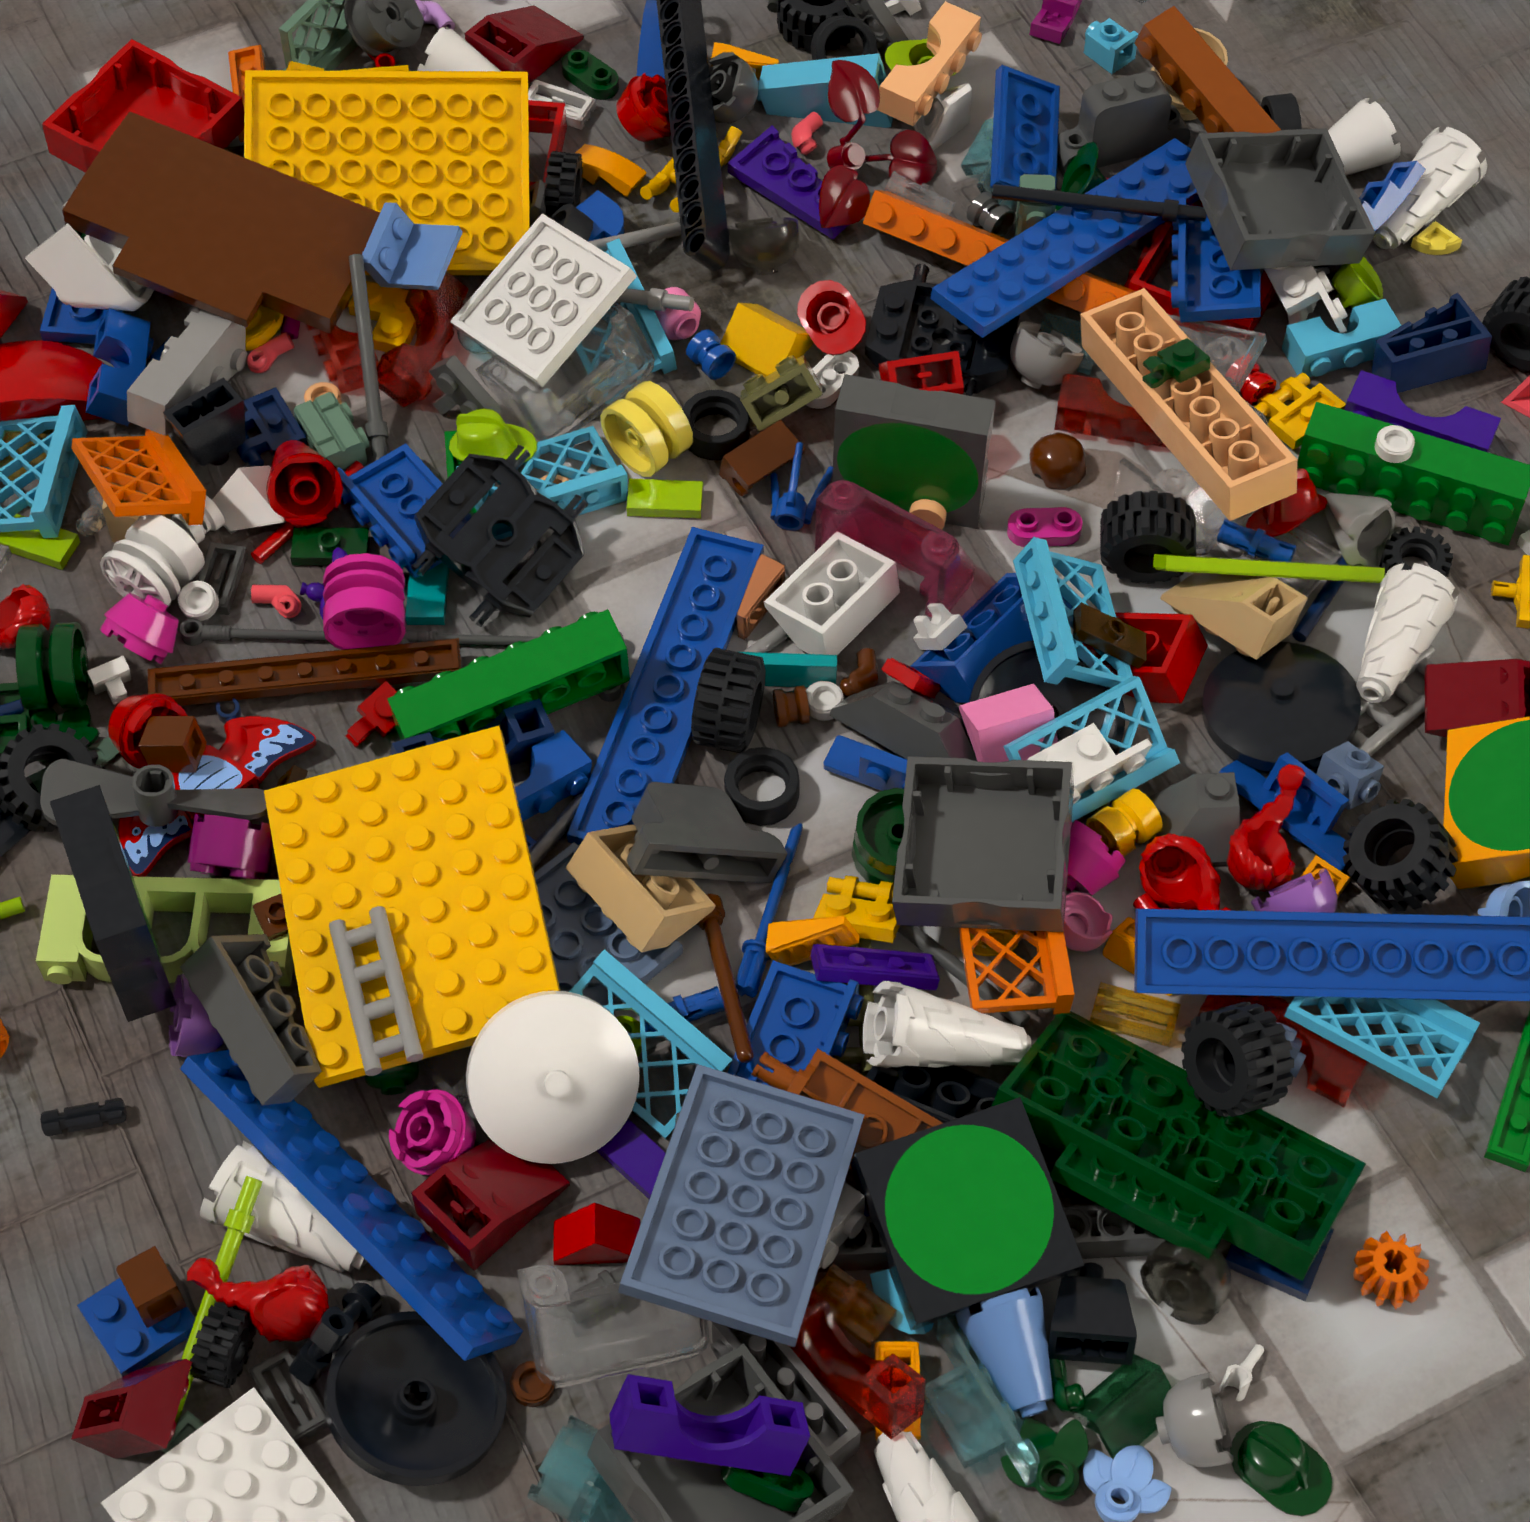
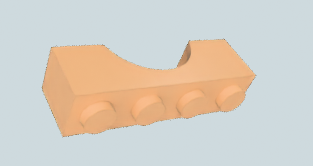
M945 1L930 20L926 47L934 54V57L919 65L906 66L896 64L879 86L880 103L877 110L911 126L915 125L921 115L926 116L937 94L945 92L953 73L961 71L969 52H975L982 39V33L979 32L981 17Z

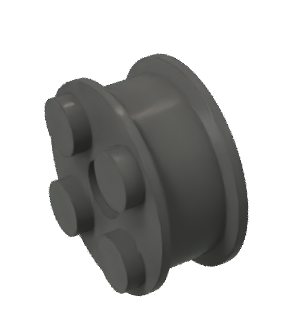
M346 0L345 21L351 36L362 50L375 58L383 53L394 56L401 48H408L415 44L421 35L424 18L415 0Z

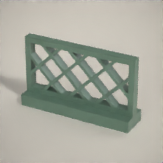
M307 0L279 28L286 65L284 70H287L289 62L293 61L324 68V71H333L358 46L351 36L345 21L344 3L346 0ZM330 6H331L332 8H331L329 17H328V19H327L326 24H324L325 21H326V18H327V15H328ZM318 8L314 21H312L315 11ZM310 27H312L306 44H304ZM298 28L295 39L293 41L292 33Z

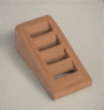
M763 554L760 555L756 562L737 612L738 637L743 640L751 634L768 612L764 606V601L785 582V565Z

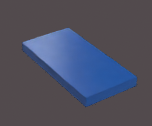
M1001 65L996 70L990 188H993V184L1019 187L1021 175L1036 174L1054 176L1056 191L1060 86Z

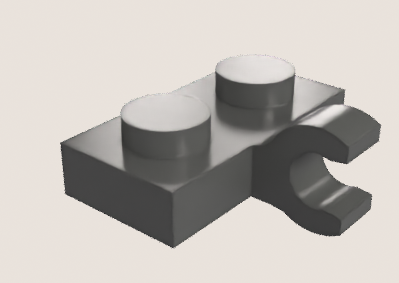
M455 355L437 362L429 370V373L435 378L437 386L444 392L442 397L431 403L441 415L447 413L457 404L462 414L483 408L492 409L497 413L503 410Z

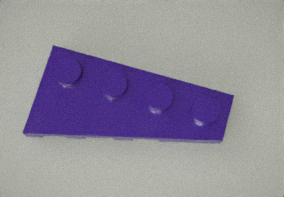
M773 125L727 163L730 175L829 238L834 239L849 226L821 228L819 199L822 181L818 178V172L810 163L806 165L797 156V150L790 143L785 144L779 138V132Z

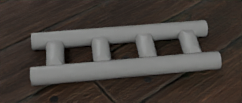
M1432 645L1421 653L1406 678L1416 669L1425 676V666L1427 664H1434L1429 660L1435 654ZM1404 681L1402 684H1399L1394 694L1408 705L1395 716L1379 703L1368 702L1360 696V716L1367 713L1382 727L1369 738L1357 729L1351 744L1364 750L1371 757L1425 711V691L1419 694Z
M377 906L369 910L370 924L347 931L344 920L338 919L329 923V930L365 1075L374 1076L382 1072L379 1058L403 1050L408 1062H417L424 1057L387 913L383 906ZM376 939L381 959L356 967L351 947ZM385 976L390 996L366 1004L361 984ZM395 1013L400 1034L375 1042L370 1021Z

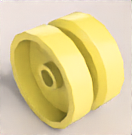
M651 381L641 382L627 393L625 399L616 400L605 408L600 415L604 435L615 454L634 473L643 477L653 476L665 467L669 461L668 459L677 458L688 450L693 443L692 429L680 405L665 389Z

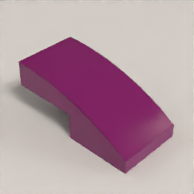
M1043 0L1041 10L1031 23L1029 35L1061 44L1078 12L1082 0Z

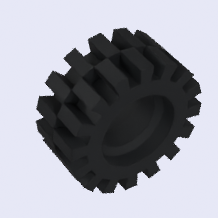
M551 152L545 182L547 214L553 215L559 208L569 203L575 207L580 204L581 185L583 182L581 154Z
M1414 526L1412 533H1410L1408 527L1401 529L1400 534L1394 532L1390 540H1387L1379 567L1385 568L1386 575L1387 571L1393 566L1405 563L1402 558L1414 556L1423 559L1431 568L1448 577L1453 560V553H1449L1451 547L1449 543L1442 545L1444 537L1440 534L1435 538L1432 537L1433 530L1427 528L1424 534L1420 533V527ZM1405 563L1402 570H1411L1412 567Z
M215 1301L214 1306L211 1305L208 1309V1317L204 1316L201 1322V1331L198 1330L195 1338L198 1339L191 1351L194 1355L190 1359L192 1362L190 1374L194 1378L224 1388H230V1385H234L237 1376L240 1377L243 1371V1364H246L249 1356L247 1354L249 1349L253 1347L254 1342L252 1338L256 1335L257 1328L252 1324L249 1311L239 1309L237 1306L228 1307L224 1302Z

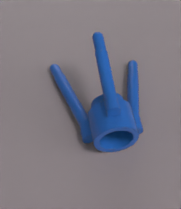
M802 442L796 444L788 492L783 494V497L780 498L778 475L772 473L770 476L772 497L770 518L775 521L778 527L790 531L799 530L804 524H811L813 511L833 475V466H830L807 505L804 496L797 492L803 452Z

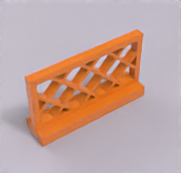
M146 429L145 436L72 438L71 448L114 517L181 514L188 525H203L206 489L168 434L164 436Z
M959 928L969 1001L972 1009L981 1013L1052 1008L1053 1014L1070 1013L1075 993L1064 929L1063 932L1034 931V934L1026 930H1012L1016 935L1004 946L988 934L991 929ZM970 933L975 936L972 941L970 939ZM1022 938L1037 948V955L1030 963H1027L1011 951ZM981 941L999 953L988 966L973 957L972 951ZM1004 958L1022 970L1012 983H1009L994 972V969ZM1038 963L1040 971L1035 968ZM975 970L981 973L978 978H976ZM1029 975L1043 985L1044 996L1029 997L1017 987ZM987 978L1004 990L998 999L980 1001L978 988Z

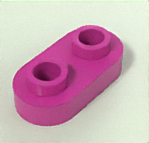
M1067 507L1023 508L1016 510L1010 515L1007 535L1014 544L1025 547L1033 537L1047 540L1048 547L1068 546L1079 540L1083 521L1078 512Z

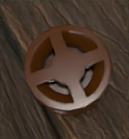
M804 685L796 686L793 691L786 692L781 688L773 689V706L778 728L786 727L790 722H798L801 725L810 723L809 704Z

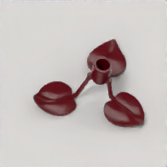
M846 60L832 61V72L828 85L830 108L833 114L844 122L858 121L845 137L840 138L841 145L832 147L827 154V163L830 170L822 181L819 199L821 228L824 229L854 224L865 217L870 204V194L866 184L857 180L858 172L855 171L863 163L891 161L889 177L896 185L904 188H915L926 184L934 177L937 171V159L928 140L917 131L904 130L897 133L890 143L891 154L865 155L864 149L859 144L850 142L865 123V114L873 113L878 109L880 92L873 76L862 66Z

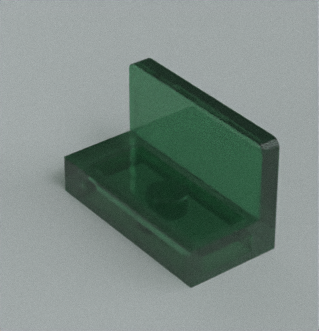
M1134 1354L1132 1365H1121L1085 1396L1086 1404L1083 1408H1073L1071 1412L1075 1419H1078L1083 1426L1098 1433L1110 1457L1114 1459L1120 1450L1127 1446L1140 1445L1157 1430L1156 1417L1164 1416L1163 1401L1172 1387L1160 1365Z

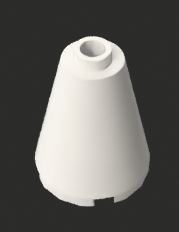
M448 27L440 28L434 35L425 51L428 54L425 65L420 63L417 70L501 71L453 29Z
M1370 98L1359 101L1328 130L1344 164L1346 176L1391 163L1400 156V142L1394 145L1391 135L1396 133L1391 119L1376 101L1369 104Z

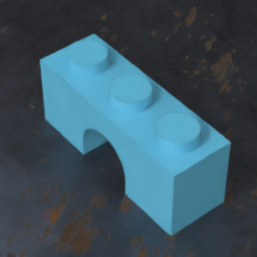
M1381 299L1353 307L1347 333H1337L1330 330L1320 316L1287 325L1282 350L1297 375L1305 373L1309 377H1318L1330 371L1354 367L1360 363L1373 360L1376 340L1400 327L1401 324L1386 299Z

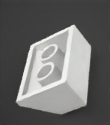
M836 531L764 601V606L799 649L808 654L838 655L900 593L896 562Z

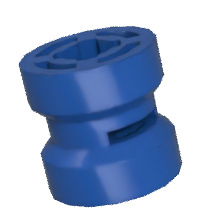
M709 329L697 333L686 348L688 358L695 364H701L702 371L713 380L720 379L726 375L736 361L735 352L728 345H721L720 338Z

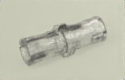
M896 171L892 173L884 191H889L948 216L956 203L929 190V185L925 183L919 185L898 174Z

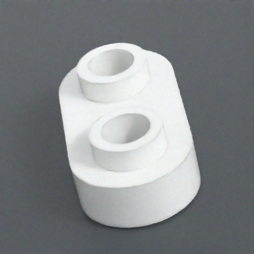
M848 351L840 355L827 354L812 368L822 385L823 395L806 405L816 409L830 406L838 399L844 374L858 376L859 361L852 352Z

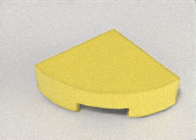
M1435 221L1413 238L1411 247L1425 254L1445 255L1458 250L1462 239Z

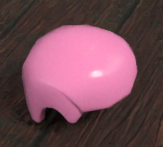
M1071 892L1066 895L1064 935L1066 947L1071 950L1081 952L1094 950L1102 945L1113 933L1110 930L1113 919L1112 914L1105 912L1100 902L1088 893Z

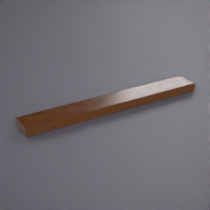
M459 638L152 668L148 669V694L160 693L168 695L178 705L183 706L233 701L232 698L243 700L381 686L385 681L390 685L431 681L435 675L441 672H454L462 668Z

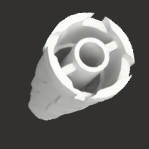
M1437 127L1422 141L1423 145L1412 161H1418L1426 170L1402 204L1375 231L1376 234L1373 241L1377 246L1382 249H1395L1401 243L1405 244L1424 225L1427 226L1446 207L1449 208L1467 190L1480 182L1486 174L1487 161L1485 158L1480 164L1477 156L1482 150L1471 138L1459 130L1446 127L1442 133H1439L1440 127Z
M1405 563L1398 564L1387 571L1380 584L1373 618L1366 638L1361 671L1356 684L1361 697L1368 702H1385L1391 698L1398 685L1403 683L1421 653L1429 648L1442 625L1454 613L1458 601V595L1454 599L1452 597L1455 587L1447 577L1431 567L1414 563L1411 570H1402Z
M881 982L873 993L882 994L879 1003L868 1001L864 1016L863 1051L867 1054H874L875 1057H871L867 1061L871 1065L878 1067L1017 1066L1031 1048V1038L1026 1034L1023 1027L1000 1021L993 1016L983 1014L965 1005L933 996L898 982Z
M243 1141L242 1146L237 1145L232 1150L209 1186L214 1191V1195L217 1196L215 1202L213 1203L206 1198L203 1199L200 1209V1217L211 1224L224 1226L229 1209L234 1210L245 1177L249 1176L263 1182L251 1213L255 1218L250 1233H244L245 1236L269 1246H277L301 1257L316 1260L341 1273L344 1269L350 1272L354 1267L361 1270L365 1266L367 1260L254 1145Z
M892 1428L878 1437L874 1454L884 1479L883 1489L898 1522H979L960 1491L955 1492L936 1460L928 1457L921 1444L911 1432L901 1431L900 1428Z

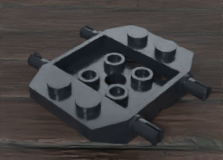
M917 264L914 268L912 280L880 286L865 344V355L878 369L879 363L959 351L964 384L963 395L966 393V395L972 396L973 393L977 394L1007 378L1011 360V343L1018 328L1020 314L982 338L978 335L971 368L967 369L975 332L931 299L932 288L937 284L926 283L930 271L928 266L924 264L921 273V264ZM918 309L906 358H901L912 310ZM937 338H946L951 342L945 345H940L934 342V340Z
M518 445L507 459L469 454L414 516L425 544V551L411 565L412 570L416 572L423 562H426L417 573L423 577L436 561L441 560L483 596V602L469 616L474 622L482 612H485L476 622V625L482 627L493 612L498 610L530 618L585 555L575 519L588 506L587 502L583 500L574 510L573 508L582 498L576 494L570 503L562 509L555 502L538 493L525 476L518 471V468L530 457V453L526 449L516 460L524 449L521 445ZM497 482L500 486L452 539L449 535ZM498 523L506 524L511 529L512 538L506 542L496 540L492 534V526ZM549 528L554 532L508 585L504 584L503 580Z

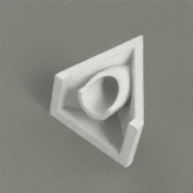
M969 83L946 89L943 94L938 93L933 100L929 113L926 116L921 115L915 123V131L921 133L928 140L933 151L969 124L972 88Z
M270 466L238 468L212 499L225 519L223 526L230 534L237 530L283 523L285 521L284 517L275 513L271 508L267 498L266 486L271 470Z

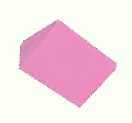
M1034 683L959 706L978 762L995 763L1009 761L1003 747L1004 745L1055 719L1053 707ZM1057 731L1052 745L1058 742ZM1044 737L1041 738V739H1039V740H1037V741H1040V742L1043 743ZM1030 744L1018 752L1022 760H1027L1029 757L1040 752L1041 747Z

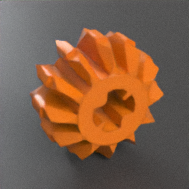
M1388 1231L1381 1234L1379 1241L1370 1237L1363 1245L1364 1250L1357 1251L1354 1262L1358 1267L1355 1268L1353 1273L1354 1280L1364 1282L1361 1288L1362 1296L1371 1293L1377 1295L1375 1299L1377 1307L1383 1305L1385 1299L1390 1300L1395 1310L1401 1307L1404 1300L1412 1304L1418 1299L1420 1295L1419 1290H1424L1428 1284V1276L1424 1273L1429 1268V1260L1418 1258L1422 1251L1421 1244L1412 1247L1405 1245L1407 1242L1405 1234L1400 1235L1397 1241H1393ZM1390 1267L1394 1269L1392 1273L1389 1272Z

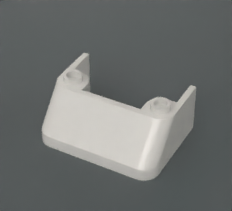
M68 223L25 257L32 267L55 290L60 301L76 308L106 310L111 308L122 311H136L148 301L154 291L151 288L114 274L112 265L121 252V248L86 235L83 240Z

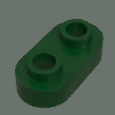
M577 49L566 53L562 57L563 77L590 97L597 100H606L618 93L619 79L617 72L591 53Z
M727 1466L721 1467L722 1478L731 1489L770 1504L781 1511L797 1512L803 1501L810 1498L814 1490L811 1477L804 1470L796 1466L791 1476Z

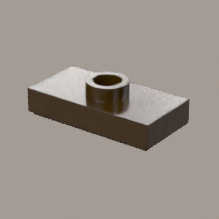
M1082 602L1073 610L1074 639L1137 668H1140L1147 661L1145 632Z

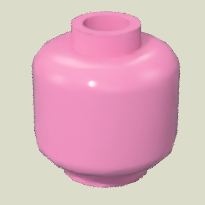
M678 287L665 289L668 291V294L689 296L683 289ZM695 301L692 311L666 308L665 311L654 310L667 338L670 340L687 339L699 327L701 309Z

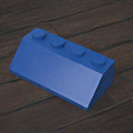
M1006 573L962 616L968 627L944 650H926L911 665V667L940 684L941 688L939 691L956 703L969 702L971 691L978 676L995 656L1016 644L1033 640L1016 573ZM1062 597L1063 603L1071 610L1073 606Z

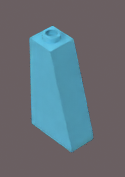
M879 53L762 66L760 80H758L757 100L762 101L766 114L805 118L811 112H816L823 121L856 124L858 120L854 122L840 120L833 114L830 108L828 85L832 72V61L846 60L862 66L873 76L878 88L887 75ZM878 110L865 114L866 121L863 124L865 126L892 127L893 117Z

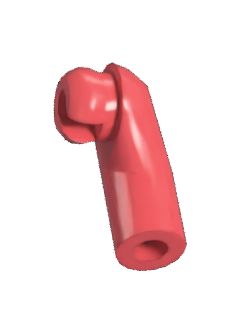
M811 112L791 132L794 147H798L803 155L809 154L817 147L816 141L811 136L823 125V120L816 112Z
M253 584L251 587L252 603L272 604L279 614L285 618H294L300 613L301 601L289 586Z

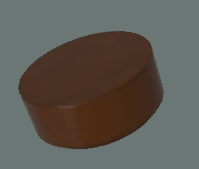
M527 1361L520 1364L513 1371L510 1379L512 1395L517 1402L526 1407H538L545 1404L551 1399L555 1391L553 1371L548 1365L540 1361Z

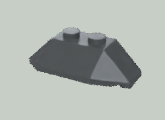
M891 681L863 690L857 694L855 693L848 696L830 711L831 717L905 759H908V756L966 758L977 761L962 716L930 697L911 690L902 683Z

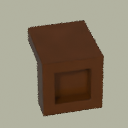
M152 716L148 720L138 746L148 765H162L172 773H196L207 742L195 716Z
M156 1246L117 1266L116 1271L146 1328L187 1307Z

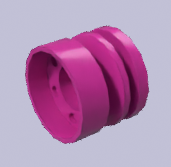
M368 553L350 554L336 559L327 566L323 575V598L325 602L323 608V631L326 640L341 650L400 643L406 633L405 608L403 604L405 600L403 569L393 560L381 555Z

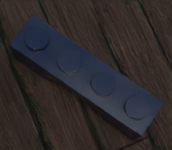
M540 699L503 709L490 723L474 731L477 732L499 725L503 733L510 765L530 760L532 746L554 736L555 733ZM429 731L393 742L390 755L448 739L434 737Z

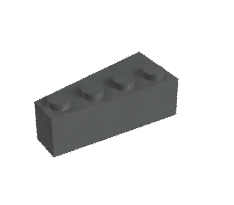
M267 934L211 936L180 968L189 982L191 991L199 998L209 1015L210 1023L218 1030L228 1047L231 1058L238 1064L250 1084L253 1095L259 1099L262 1106L289 1103L322 1070L305 1028L294 1022L292 1014L297 1008L292 996L283 994L278 980L283 974L278 962H270L266 950L271 944Z

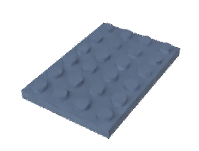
M697 1064L625 1267L618 1293L795 1347L864 1114Z

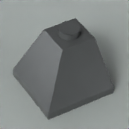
M1234 772L1193 774L1150 796V800L1158 809L1163 823L1162 830L1154 838L1168 833L1193 838L1205 848L1207 855L1211 858L1213 867L1228 866L1227 857L1230 849V836L1240 826V805Z

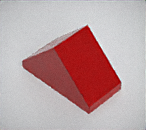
M592 1203L555 1220L554 1265L627 1263L640 1228V1218L598 1203Z

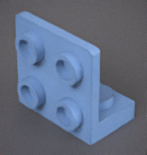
M385 202L362 253L365 270L380 287L438 290L463 231L459 226L414 224L397 203Z

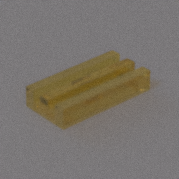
M1100 982L1090 1021L1113 1032L1170 1047L1181 1004L1143 993H1134L1132 990ZM1101 1010L1125 1015L1126 1018L1141 1022L1143 1020L1165 1026L1166 1030L1101 1013Z

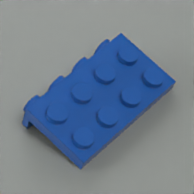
M1179 197V204L1187 205V197ZM1207 214L1205 222L1177 219L1176 222H1173V231H1179V233L1172 235L1173 256H1178V260H1172L1171 263L1172 281L1178 282V286H1171L1172 308H1179L1180 323L1261 317L1260 269L1230 270Z
M406 443L349 477L340 467L337 468L343 486L341 503L344 505L349 503L351 505V510L357 521L362 526L368 524L371 535L380 547L385 545L388 547V552L393 561L401 568L405 567L414 578L419 577L417 573L426 562H423L416 572L412 570L411 565L425 551V544L414 516L439 489L442 482ZM470 513L449 535L452 539L471 519ZM436 561L430 569L439 565L440 563H442V561Z
M773 960L746 1025L754 1057L751 1062L742 1063L738 1060L735 1052L727 1073L768 1085L757 1077L751 1076L757 1064L771 1073L774 1072L759 1061L765 1051L796 1071H799L800 1068L805 1070L817 1049L833 1058L835 1056L842 1057L850 1035L845 1032L850 1019L857 1020L863 1005L864 996L859 995V982L850 979L848 985L840 982L817 981L813 973Z

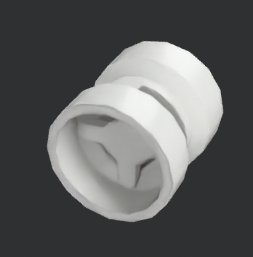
M206 496L203 525H188L181 514L172 515V521L184 529L197 544L204 540L205 534L208 531H216L225 524V519L220 509L208 496Z

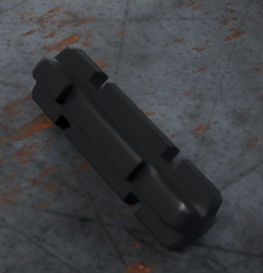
M114 1098L105 1100L104 1105H99L98 1101L65 1107L64 1112L59 1113L58 1109L44 1111L41 1113V1128L45 1136L59 1135L63 1133V1129H68L70 1133L102 1127L103 1122L107 1121L109 1125L123 1123L126 1121L127 1113L123 1099Z

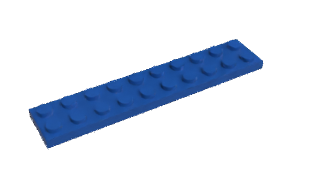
M1176 138L1085 193L1163 203L1164 199L1179 201V197H1187V205H1192L1200 200L1185 165L1191 149ZM1064 206L934 286L931 292V299L983 338L1165 221H1162V217Z
M696 527L691 528L567 833L568 843L572 844L575 842L580 846L588 832L634 824L632 815L649 783L675 784L693 737L691 729L693 706L704 663L714 648L726 650L737 624V612L756 562L760 555L764 554L763 544Z
M1135 909L1134 993L1530 1001V917Z
M229 1050L187 1056L180 1070L464 1361L514 1345L523 1330L513 1321L510 1312L504 1307L497 1305L485 1293L481 1283L468 1275L454 1261L452 1254L444 1247L439 1246L425 1232L424 1226L417 1219L410 1217L396 1203L392 1193L381 1188L368 1175L366 1167L354 1160L340 1146L338 1139L331 1133L326 1132L312 1118L311 1112L306 1107L298 1104L294 1099L289 1103L262 1106L259 1099L251 1092L250 1084L238 1064L231 1058Z

